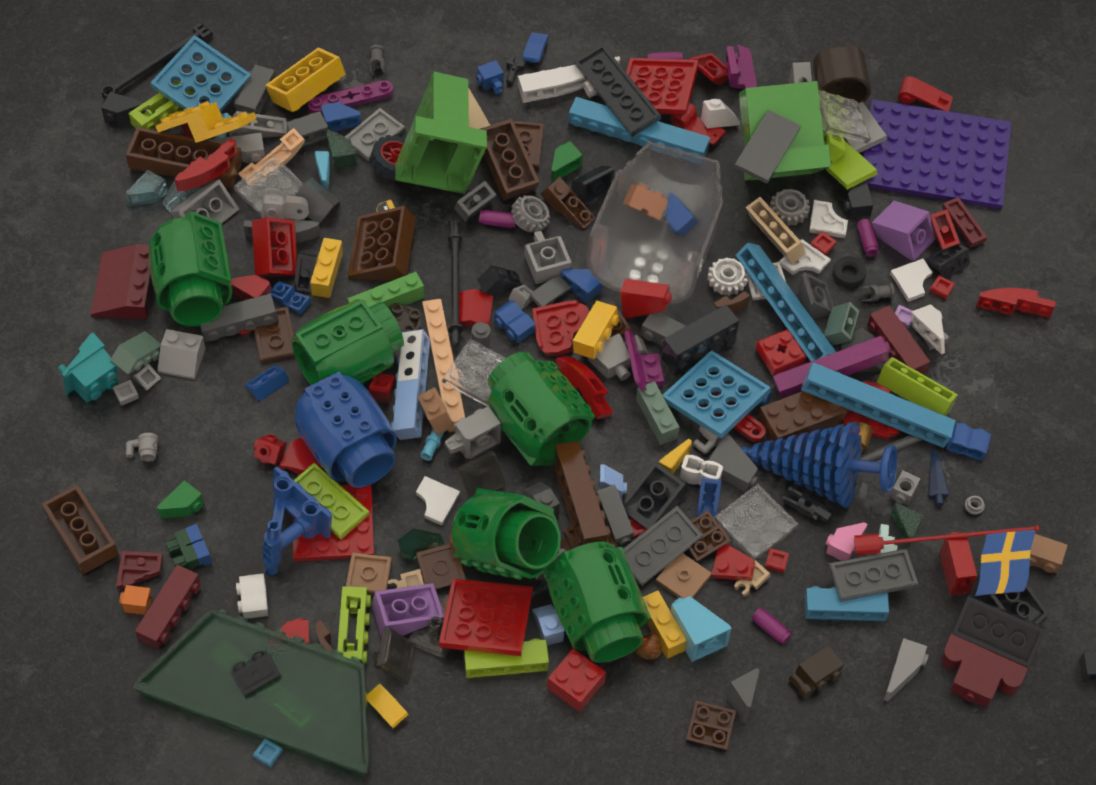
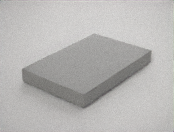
M863 102L839 113L843 137L858 153L887 140L886 134Z
M379 108L343 138V143L369 162L374 143L380 137H386V135L400 136L406 131V127Z

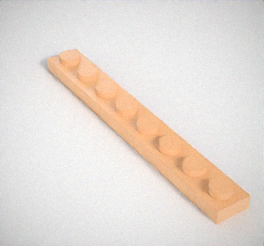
M441 299L422 301L440 396L454 424V427L447 431L453 432L455 431V424L461 418H465L442 301Z

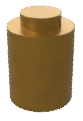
M857 423L856 425L860 427L859 435H861L862 440L860 446H862V453L868 450L873 429L868 424Z

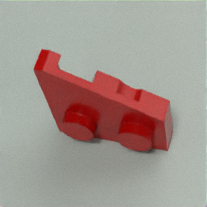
M726 544L717 550L711 575L714 579L752 581L756 563L754 559Z

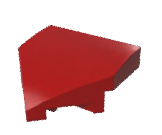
M303 438L290 442L279 465V468L283 470L287 468L297 473L298 476L313 463L324 470L309 450Z

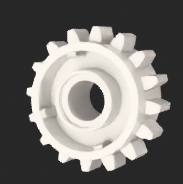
M734 258L718 259V262H713L712 267H709L707 280L710 281L709 286H713L714 291L719 292L721 295L730 296L738 294L739 290H744V286L747 285L748 273H746V269L742 266L741 262Z

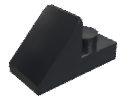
M298 253L294 282L295 291L311 293L310 282L318 256Z

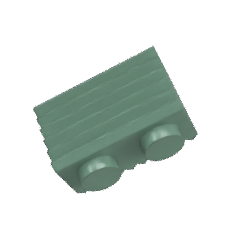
M851 302L832 307V310H830L831 313L824 336L835 346L836 344L851 342L859 310Z

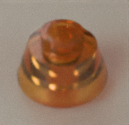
M655 633L645 635L643 643L636 649V654L648 660H654L662 653V645L658 635Z

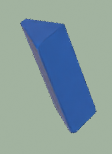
M274 365L246 383L245 387L258 401H261L287 384L289 379L285 370Z

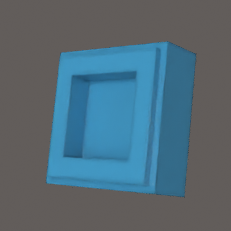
M265 738L254 752L253 758L271 768L283 752V749Z

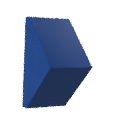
M702 477L697 516L709 510L713 518H716L721 488L720 479Z

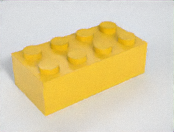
M317 48L265 86L273 103L294 112L300 109L306 102L311 101L320 92L325 91L327 87L337 82L346 73L339 56Z

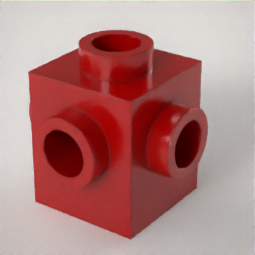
M272 434L264 435L257 439L254 444V457L260 459L262 463H272L275 465L282 461L287 442L279 440L277 436Z

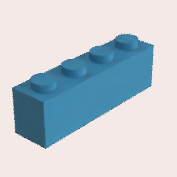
M814 586L807 588L804 596L805 619L886 621L889 614L888 593L840 602L835 587L827 589Z

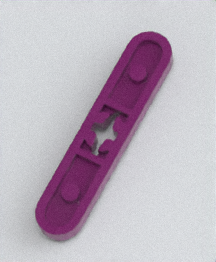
M384 80L317 96L308 101V110L310 113L321 112V106L328 103L339 102L348 107L386 99L393 95V85L391 82Z

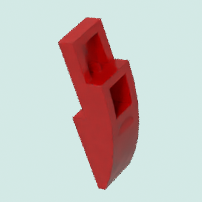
M230 138L227 142L221 144L218 150L210 154L206 160L199 157L191 162L189 167L180 172L175 178L177 191L181 192L202 186L230 169V159L238 153L236 141Z
M999 288L981 292L976 306L999 311L1003 314L1013 315L1016 309L1051 318L1056 301L1037 297L1038 291Z
M571 356L555 359L560 371L576 391H581L583 398L590 406L591 412L596 419L609 417L613 411L604 398L609 392L600 379L586 365Z

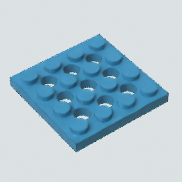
M194 35L152 80L150 86L182 109L192 106L196 107L201 104V100L206 99L209 101V104L216 102L221 112L251 78V74ZM200 56L202 57V60L195 61L193 57ZM215 66L217 69L215 71H209L207 67ZM190 68L192 71L190 73H184L182 69ZM227 75L231 79L229 81H224L221 77ZM202 77L206 81L204 83H199L196 81V79ZM179 80L181 83L179 85H173L171 81ZM217 87L220 89V92L213 93L211 88ZM191 89L195 94L187 95L185 91Z
M711 350L662 396L668 405L714 435L722 438L771 392V387ZM710 372H718L717 375H711V374H709V373H710ZM725 381H732L733 383H732V384H725L724 382H725ZM698 383H700V384H701V383H705L706 385L701 387V386H698L697 384H698ZM744 390L748 391V392L745 393V394L739 393V391H744ZM717 392L721 393V394L718 395V396L712 395V393H717ZM685 395H693L691 398L684 397ZM727 402H735L736 404H734V405H728V404H726V403H727ZM708 404L707 407H700L699 405ZM714 414H723L721 417L714 416Z

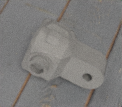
M269 188L263 191L261 218L302 220L308 216L309 205L305 198L288 196L277 188Z

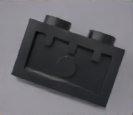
M958 244L943 250L940 249L927 257L926 263L938 270L941 277L947 279L970 264L968 248Z
M267 650L255 652L251 655L250 660L246 662L242 660L236 663L230 671L243 696L280 675Z

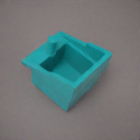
M91 333L79 347L80 352L68 367L65 364H61L58 367L63 376L65 394L68 395L71 391L75 390L87 403L98 399L102 392L112 389L118 382L117 365L110 361L111 357L105 351V345L94 333Z

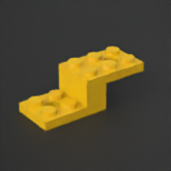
M206 101L196 107L192 106L184 109L182 112L178 111L160 119L161 123L156 125V129L158 132L188 123L194 140L197 143L241 128L257 118L254 112L247 114L245 111L237 114L235 117L230 116L223 119L217 103L209 104Z

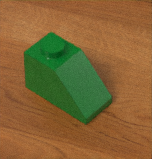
M570 141L555 149L551 171L552 182L582 166L583 155Z
M184 480L157 506L159 517L162 519L190 517L194 512H198L202 508L204 503L202 493Z

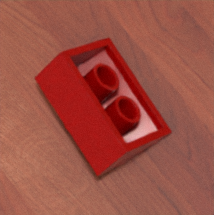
M270 217L252 221L255 275L259 277L295 276L297 265L295 221Z

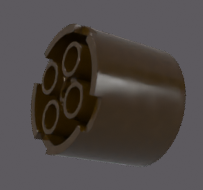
M849 44L836 48L830 46L815 56L813 59V72L815 81L818 83L819 98L823 95L836 103L839 111H844L861 102L864 103L869 98L871 93L864 53L860 48Z

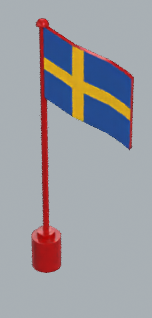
M1035 524V527L883 541V537H879L878 533L854 535V547L857 556L878 554L881 552L880 549H884V545L987 535L981 554L980 581L975 596L1024 592L1029 577L1030 551L1035 532H1038L1040 528Z

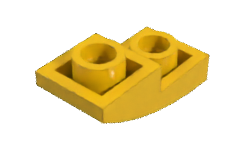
M378 684L364 697L392 728L409 715L381 684Z

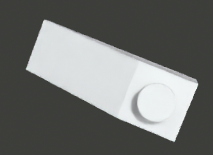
M931 304L912 311V327L937 351L944 354L945 345L941 312Z

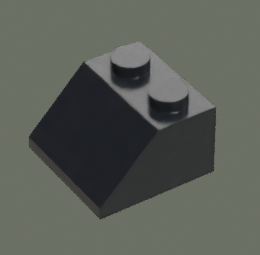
M602 165L596 169L593 168L588 173L576 177L571 182V190L584 205H587L613 191L615 169L611 166Z

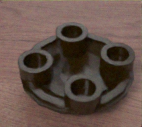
M398 303L392 305L390 311L395 317L401 332L420 329L422 320L419 310Z

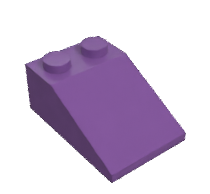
M434 583L375 591L371 606L381 639L403 636L444 619Z

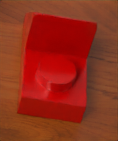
M380 373L374 377L369 386V392L375 401L390 403L391 389L396 381L395 375Z

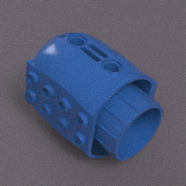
M337 372L305 388V393L300 397L295 407V425L318 463L326 470L329 477L334 481H347L349 485L355 488L369 486L383 478L395 464L396 458L393 449L397 442V436L385 414L366 387L357 379Z

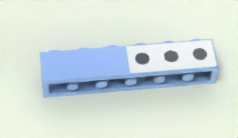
M423 329L402 332L404 346L400 348V356H398L397 389L394 391L396 399L395 405H393L394 419L391 423V428L399 440L418 438L422 435L424 409L418 395L426 391L430 338Z

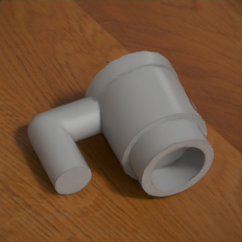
M700 426L699 432L702 433V436L708 442L704 445L696 439L693 442V446L702 453L707 454L714 446H718L722 438Z
M142 433L138 439L127 441L126 457L133 458L134 447L139 446L138 453L140 459L146 462L154 461L157 455L158 436L154 433Z

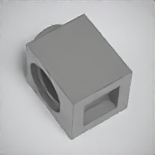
M902 470L893 487L890 498L899 504L908 506L918 487L920 478Z

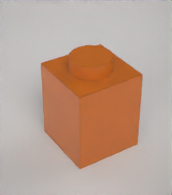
M126 585L125 591L121 592L119 600L124 612L145 615L151 606L153 598L151 589Z

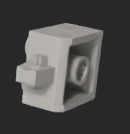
M538 231L534 232L535 242L524 245V256L535 284L547 282L557 275L561 276L563 269H571L572 262L561 236L545 239L542 232Z
M489 406L484 409H478L471 416L461 418L455 424V434L445 441V447L451 454L461 451L465 458L472 459L501 443V423Z

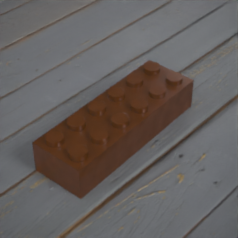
M137 127L126 152L128 168L176 178L180 172L189 167L191 162L199 157L206 160L210 154H213L220 148L221 144L204 140L196 143L194 138ZM237 147L238 153L230 159L231 168L214 179H220L225 188L233 189L243 163L242 151L239 147Z
M579 441L555 445L554 470L577 545L579 547L593 542H609L608 538L611 537L610 529L604 523L605 513L599 507L600 497L598 494L595 495L594 492L595 482L589 476L591 472L589 464L585 463V450L580 447Z

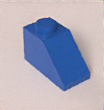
M328 103L321 106L322 116L328 126V132L353 128L361 124L360 112L342 103Z
M671 192L668 197L666 217L670 223L668 227L675 234L679 233L684 236L699 221L683 202Z
M563 269L561 271V277L571 287L570 290L586 303L590 302L603 290L602 277L590 269Z

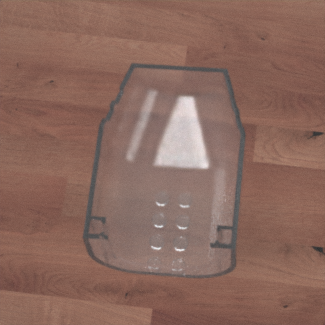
M649 141L636 153V157L632 161L629 160L626 163V167L623 170L619 169L614 176L589 235L586 262L591 274L600 283L620 292L626 278L669 284V292L672 293L670 304L680 303L688 299L695 289L720 221L723 206L722 186L720 185V162ZM638 183H642L649 187V191L654 192L655 190L664 194L663 198L667 200L669 194L673 192L697 218L699 223L684 236L679 233L675 234L668 227L670 223L666 219L668 203L660 220H655L641 214V211L637 209L633 210L623 205V201L631 184L638 185Z

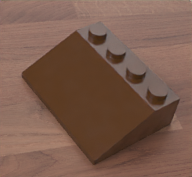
M406 206L358 216L348 270L349 278L393 281L407 275L416 218Z

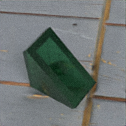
M899 503L894 504L891 514L902 539L914 538L924 515ZM911 542L905 543L906 547L911 544Z

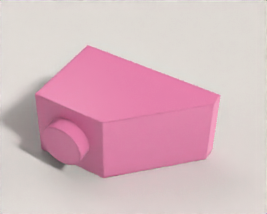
M859 523L838 528L834 535H829L825 543L828 545L826 553L841 561L849 560L855 551L854 535H864L868 524Z

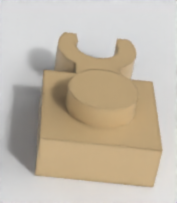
M756 560L752 581L739 580L734 585L736 590L742 586L746 588L742 592L743 597L750 593L752 586L757 590L770 577V573Z
M420 569L400 574L402 579L400 581L396 579L388 581V584L395 583L397 588L424 585Z

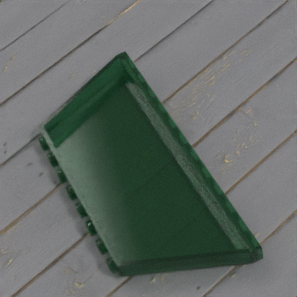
M210 609L148 668L134 684L133 689L146 696L261 738H266L272 742L354 772L367 775L369 771L365 665L362 663L363 660L351 656L349 659L344 657V654L334 649L331 652L324 650V646L313 642L310 645L305 643V640L301 637L293 636V638L285 636L286 633L281 630L274 629L273 632L268 630L264 624L256 622L254 625L248 623V619L237 615L234 618L229 616V612L217 609L215 611ZM259 650H267L280 675L243 696L231 675L232 666L242 660L244 662L250 660L251 655Z

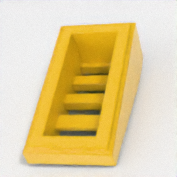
M687 439L663 457L658 464L674 474L684 461L685 456L691 452L692 440Z

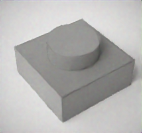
M131 380L113 387L121 406L139 399Z

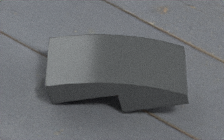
M557 275L537 288L529 297L539 307L553 304L558 297L568 293L571 287L560 275Z

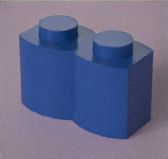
M512 300L494 312V323L498 328L506 331V335L511 341L514 340L520 343L535 332L536 325L534 321Z
M955 423L952 438L947 443L946 449L977 460H984L991 434L984 429H972L964 423Z

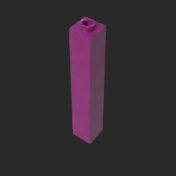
M882 336L812 362L848 376L888 361V353L891 352L888 342H884ZM812 362L773 376L781 399L802 392L804 378Z

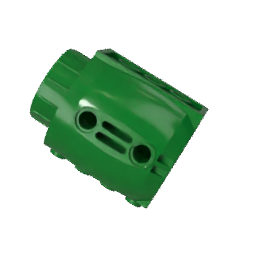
M190 211L185 217L171 219L158 227L149 242V266L159 308L169 311L172 318L181 325L200 326L213 322L220 316L222 307L226 306L232 297L230 264L221 222Z
M356 299L349 304L335 308L313 319L299 328L291 339V345L300 371L310 386L337 372L357 379L364 384L394 365L393 352L404 346V339L395 317L384 303L378 302L368 307L363 299Z
M518 352L504 359L491 372L488 378V385L492 391L488 398V405L500 421L503 431L531 466H553L555 464V445L579 441L580 444L588 434L595 416L591 412L590 406L584 402L568 379L561 374L554 362L534 360L529 353Z
M477 488L475 495L460 507L453 520L451 532L455 549L453 557L460 559L461 564L469 567L474 566L476 567L475 570L483 573L488 572L497 576L499 574L517 580H522V577L528 579L535 578L548 568L557 556L560 548L561 535L556 517L553 514L554 509L524 495Z
M593 542L569 551H563L548 566L544 574L554 608L572 647L575 650L587 651L590 659L596 663H604L622 658L639 648L643 643L640 628L651 619V616L623 548L615 547L609 542Z

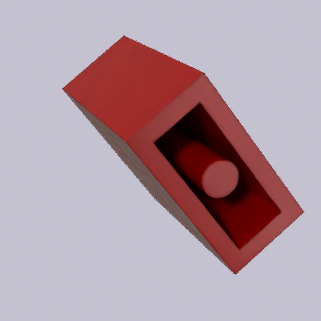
M952 532V533H949L948 535H950V534H961V533H959V532ZM968 538L945 539L939 554L950 596L969 594L976 580L977 573Z

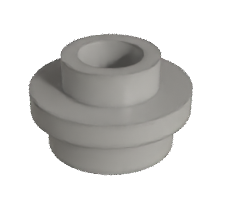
M971 496L966 499L964 506L968 513L978 515L983 512L985 504L979 496Z

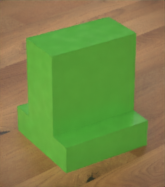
M433 71L413 119L412 126L395 163V180L462 194L466 193L487 148V131L469 127L468 79Z
M817 81L745 88L739 92L745 147L768 110L801 125L798 134L771 178L815 174L831 167L829 145H824ZM744 173L745 181L758 180L757 178Z

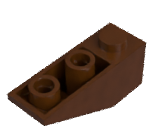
M561 177L553 181L540 193L553 209L582 229L596 218Z

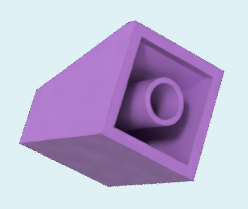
M893 201L872 222L875 236L911 261H915L935 240L929 211Z

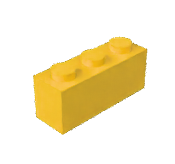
M323 239L310 282L313 296L330 298L343 256L341 240Z
M596 300L573 339L574 353L595 359L597 354L602 352L604 342L610 338L613 327L617 326L619 322L616 306Z
M659 591L644 596V602L651 616L647 625L666 658L668 659L684 652L687 640Z

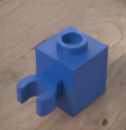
M495 60L478 66L477 75L475 76L477 83L482 85L484 90L493 88L496 95L503 93L501 87L504 84V72L498 62Z

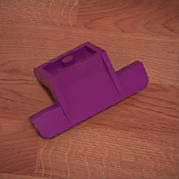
M738 45V53H735L733 46L726 47L725 61L730 87L740 89L757 87L751 51L746 47Z
M630 330L625 331L636 384L641 390H647L646 384L654 381L657 386H664V377L658 353L640 355L635 335Z

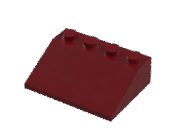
M135 244L102 253L91 317L148 318L153 289L149 266V245Z

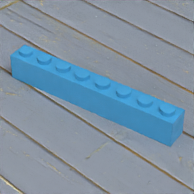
M579 97L575 98L569 111V124L589 129L593 132H599L609 137L622 139L626 142H632L642 147L655 149L659 152L668 153L675 157L688 159L692 162L703 164L709 149L710 137L659 121L631 137L607 106Z
M747 243L736 254V257L812 362L836 353L760 245Z
M813 362L806 372L801 389L804 392L942 448L952 438L955 425L954 419Z

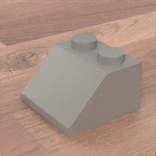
M166 329L160 347L158 373L195 380L206 349L203 336Z

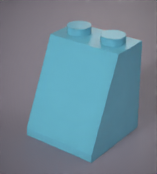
M690 596L679 598L673 602L670 612L687 640L685 651L691 662L728 646L732 629L729 624Z

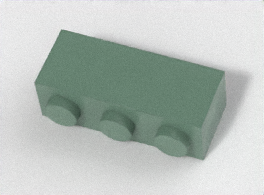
M144 331L120 344L110 361L127 374L134 370L138 371L143 365L147 366L150 361H155L159 357L161 343Z
M655 381L646 384L647 390H641L638 387L636 400L659 444L663 445L678 439L679 425Z

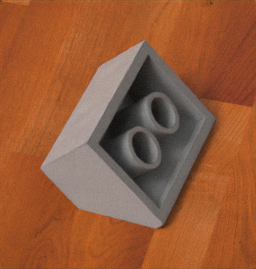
M220 179L203 185L171 210L170 213L175 219L185 217L192 211L219 221L222 224L237 212L239 208Z

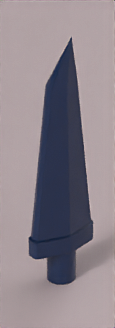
M931 447L929 498H935L936 506L940 507L944 505L943 497L949 496V491L940 456Z

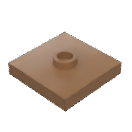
M352 553L346 587H367V594L374 595L375 591L387 590L392 557Z
M681 554L665 567L655 582L678 598H687L689 596L694 598L709 580L712 573L685 554Z

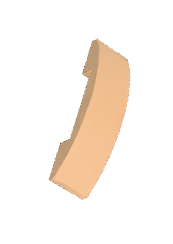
M294 128L280 139L282 143L257 164L250 163L238 173L249 187L260 183L276 173L299 151L305 140Z

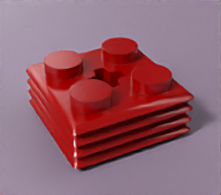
M788 329L761 339L756 344V350L772 376L801 366L806 362V354Z

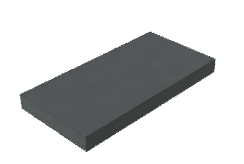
M768 110L735 163L734 168L768 183L798 134L801 125Z
M676 506L623 549L635 580L642 587L699 541L703 535L682 510Z
M907 549L829 563L828 566L840 602L915 588L919 584Z

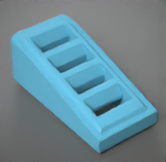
M316 151L315 161L321 185L328 190L330 155L328 151Z

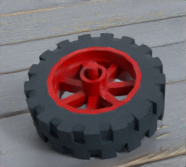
M386 135V137H380L374 143L370 161L372 162V167L376 168L377 173L383 174L385 178L390 177L392 180H395V163L406 138H400L398 135Z

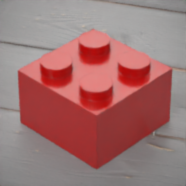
M572 649L548 677L547 689L580 712L605 683L606 672L578 651Z

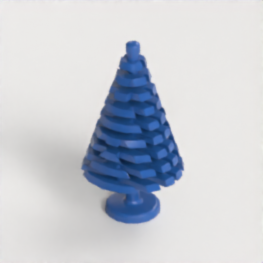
M850 422L846 426H843L844 424L837 425L835 428L829 427L823 429L822 432L821 430H815L811 433H802L798 439H796L797 435L789 436L787 440H783V438L777 439L775 444L774 441L770 440L766 441L764 446H762V443H757L753 445L752 449L749 447L741 448L749 458H752L751 461L759 466L762 460L764 469L768 471L772 469L773 473L780 476L783 474L786 477L785 479L789 481L795 480V483L802 487L806 484L805 487L812 492L815 490L818 495L822 497L823 495L827 496L829 500L835 503L838 502L848 508L854 498L857 486L855 481L860 472L880 474V487L886 493L892 491L895 483L898 459L896 446L888 445L884 449L881 462L859 460L862 453V446H860L862 440L861 435H859L860 427L856 425L857 422Z

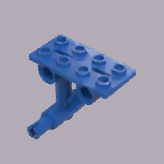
M279 467L273 469L274 513L273 519L267 524L268 529L264 535V545L262 546L263 562L266 565L265 572L270 576L278 572L282 550L301 535L305 538H313L320 533L328 539L331 534L332 514L329 509L321 506L313 495H309L299 483L294 482L289 474ZM288 512L295 520L291 526L281 532L284 513Z

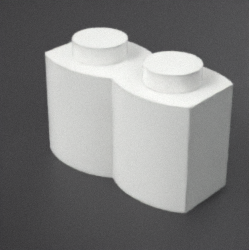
M686 455L681 467L680 479L689 484L701 485L702 477L721 480L723 466L714 461H704L694 455Z
M264 573L240 576V583H236L237 595H241V601H238L239 613H243L244 619L268 616Z

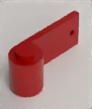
M910 76L903 78L898 94V99L904 104L913 103L918 99L942 111L950 110L953 99L952 96Z
M689 103L686 115L673 114L670 117L671 123L675 127L710 137L709 145L713 147L726 134V131L719 127L706 128L701 118L697 117L696 107Z

